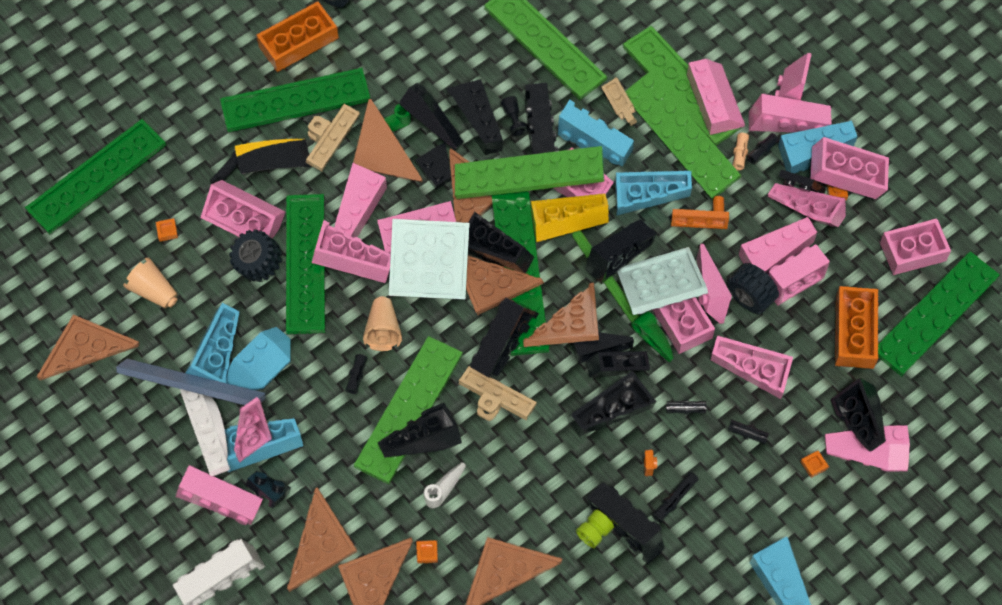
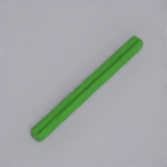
M581 230L573 232V239L588 258L592 248L591 244ZM611 276L604 284L630 322H633L639 317V314H632L626 295L613 276Z

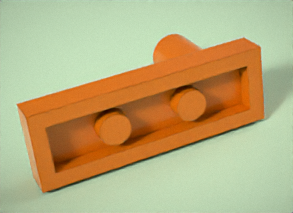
M715 196L713 198V211L672 209L671 226L727 229L729 212H724V198L722 196Z

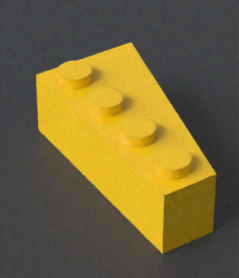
M605 193L531 201L536 242L609 223L608 201Z

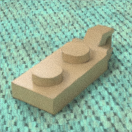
M616 77L603 85L604 93L621 120L626 118L630 126L637 123L632 114L636 112L635 107L618 78Z

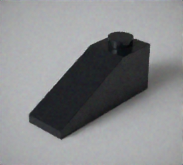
M598 332L599 340L571 343L576 361L580 364L586 362L587 358L598 352H622L632 349L634 339L629 336Z
M647 351L598 352L586 359L589 378L610 377L628 374L631 371L637 373L650 370Z

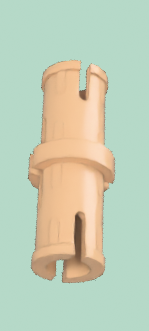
M746 133L737 134V143L733 151V166L736 170L744 169L749 135Z

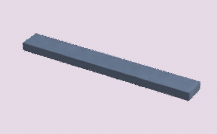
M130 359L124 360L117 366V373L242 405L248 404L256 397L260 399V402L265 400V393Z

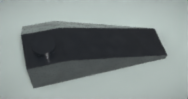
M418 83L409 87L400 100L399 105L454 150L459 148L464 141L431 93Z
M859 378L831 399L836 415L845 422L848 429L852 430L856 438L869 452L886 442L881 402L875 385Z
M441 403L426 409L421 413V417L415 421H408L405 428L395 430L377 444L384 458L441 451L461 444L462 441L457 423L445 403Z

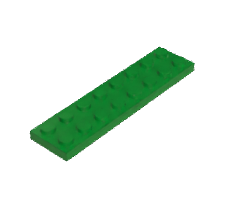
M363 68L228 96L220 98L229 133L339 109L344 104L347 106L368 102L371 98Z
M141 119L28 204L25 209L50 235L166 146V143Z
M324 194L286 195L287 334L325 333V266L312 263L321 227L325 220Z
M970 251L878 344V358L902 377L999 278L1000 274Z

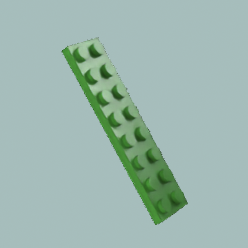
M490 0L484 5V9L579 100L583 99L607 80V76L527 0Z
M652 26L623 43V48L646 73L651 71L715 146L743 128L709 135L687 76L688 64Z
M651 71L625 91L637 113L685 169L691 171V176L712 200L742 177Z
M602 146L455 164L456 199L604 182Z
M427 337L356 460L354 468L388 485L391 483L406 455L384 458L377 443L395 430L405 428L408 421H415L421 417V413L426 409L434 407L463 356V352L434 338Z

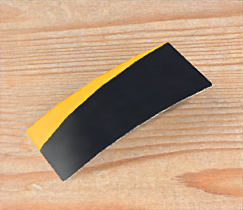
M306 139L268 140L235 146L241 174L276 168L312 167L306 163V159L309 156Z

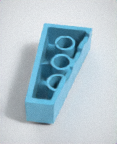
M852 121L781 135L778 148L786 171L795 174L801 170L809 169L812 160V146L823 137L854 146L857 134Z
M295 418L268 422L267 425L272 439L241 462L237 460L234 452L238 425L224 429L227 443V462L230 468L228 472L304 446Z

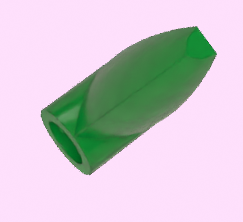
M398 104L394 108V113L386 116L384 120L393 132L408 126L411 123V114Z
M646 311L631 323L633 330L668 362L674 359L669 341L651 312Z

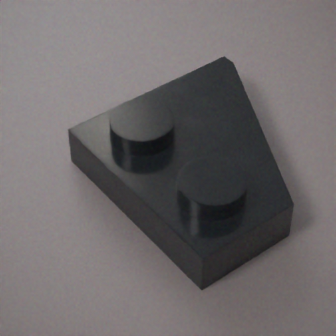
M445 142L415 159V164L435 189L451 181Z
M781 169L779 177L784 180V184L792 187L794 185L799 186L800 189L807 192L813 191L825 194L826 189L815 180Z
M257 471L246 482V486L254 491L261 499L266 497L269 500L268 506L271 508L276 507L289 495L291 487L285 485L284 482L274 480L265 473Z

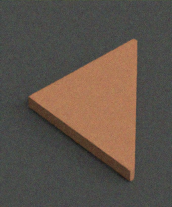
M369 99L353 163L378 174L422 183L423 180L372 99Z
M450 149L456 222L468 223L474 211L482 216L492 206V197L488 195L456 199L455 164L467 163L469 161L453 149Z
M471 256L467 258L466 290L477 315L500 305L505 297L512 299L544 283L542 278L539 277L536 278L494 263L484 262Z
M590 283L584 292L581 291L571 299V303L565 308L562 307L553 315L552 319L538 327L532 336L523 340L524 347L599 340L594 283Z
M73 315L37 378L38 380H43L139 347V341Z
M318 488L314 490V496L310 504L307 521L287 587L289 592L357 552V549Z
M487 537L466 605H483L560 565L562 558Z
M412 538L338 566L353 605L385 604L413 543Z

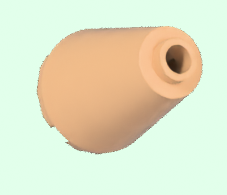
M149 257L145 258L147 262L144 264L142 262L138 263L126 278L129 280L128 284L124 283L123 286L127 290L163 308L173 307L178 300L176 298V291Z
M384 296L374 299L363 334L364 344L370 345L372 350L389 351L392 350V346L397 345L398 347L402 342V334L392 301Z

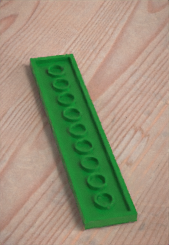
M529 191L491 195L495 227L524 246L534 256L526 274L540 278ZM541 285L511 299L539 313L536 319L532 317L528 323L530 326L527 333L523 332L519 337L520 344L516 350L510 352L511 356L549 352V345L524 347L523 342L525 338L532 336L534 331L544 322L546 323Z

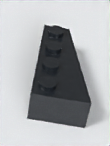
M479 79L446 88L448 103L453 106L455 113L462 119L465 127L471 132L483 153L488 155L503 151V138L482 80Z
M547 83L526 84L525 110L531 155L558 151V146H554L556 131H553L552 128L554 126V117L550 111L552 110L551 99H549Z
M474 211L468 222V254L526 274L534 256L524 246Z
M641 219L631 223L628 227L591 248L585 270L602 284L653 245L657 233Z
M505 297L498 307L497 315L490 322L489 330L482 338L481 346L478 352L474 354L470 367L489 378L497 380L510 359L508 354L517 349L520 344L519 337L523 332L527 333L530 328L528 323L532 317L536 319L539 313Z
M631 371L573 412L568 419V423L580 437L650 410L657 401L635 373Z
M603 482L586 497L589 508L592 511L598 510L606 515L613 523L615 534L620 539L624 536L630 548L635 553L639 551L643 555V561L647 565L665 549L660 525L655 521L651 522L641 509L637 510L634 508L631 501L626 497L622 498L613 486L609 487Z

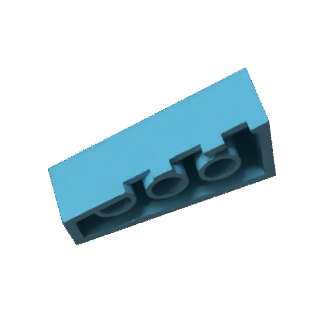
M569 100L559 115L558 135L566 141L575 143L580 148L602 146L603 157L611 163L623 167L633 151L634 140L615 128L609 129L603 120L593 119L588 115L589 111L584 108L582 111L574 106L575 103Z
M691 171L616 173V216L690 197L692 191Z
M224 303L219 306L185 373L226 383L239 311Z
M788 537L752 555L750 564L776 605H811Z

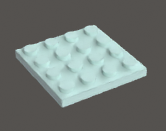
M393 219L389 296L465 299L469 223Z
M689 247L626 265L617 272L633 315L642 314L652 309L662 308L669 304L679 303L683 300L708 293L707 286Z

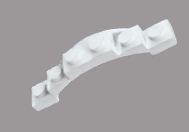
M180 389L210 476L212 477L230 470L227 462V443L224 425L214 399L210 396Z

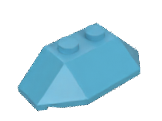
M277 327L260 332L233 359L227 371L226 383L251 390L264 389L291 362V339Z

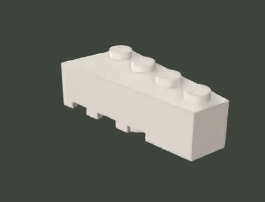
M242 539L235 540L224 551L215 553L211 557L212 559L206 563L197 565L190 574L179 577L178 582L173 584V587L183 605H199L215 596L216 590L227 589L232 586V581L235 579H245L250 576L249 572L257 567L261 570L266 566L254 546Z

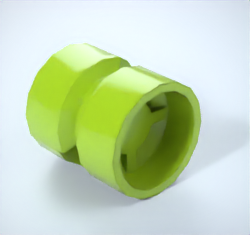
M594 510L588 516V522L582 523L576 529L579 538L591 548H596L603 539L602 536H607L614 529L610 519L598 510Z

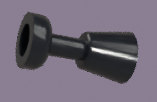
M509 96L501 100L500 105L507 117L512 120L513 125L510 127L511 135L516 137L525 134L528 131V126L525 122H520L518 118L519 107L517 97Z

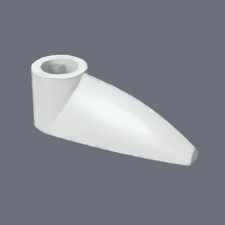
M463 462L452 468L435 484L428 485L425 488L424 499L428 507L437 508L447 498L466 467ZM431 494H432V495L436 494L437 497H436V498H434V497H433V498H430V495H431Z

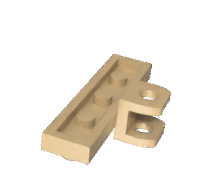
M344 104L331 124L320 116H314L308 125V136L317 144L306 159V163L323 171L359 118L360 112Z
M470 366L459 380L461 386L481 396L478 401L477 415L488 421H492L497 416L501 407L527 420L536 407V401L495 379L483 375Z

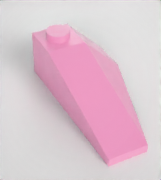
M700 244L696 258L697 266L707 286L708 293L699 296V302L710 316L720 324H723L732 295L705 245Z
M884 426L886 442L871 452L863 446L852 431L825 434L826 454L849 461H858L866 466L879 467L887 472L908 471L910 447L908 426Z

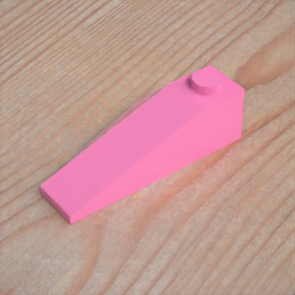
M777 183L774 184L768 193V197L822 224L839 227L846 217L845 198L813 191L807 192L800 188Z
M258 397L240 409L234 452L239 462L272 439Z

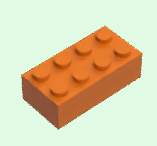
M316 2L256 36L259 48L278 72L337 40L338 30L336 24L321 4Z
M839 286L836 295L835 366L874 369L878 360V289Z

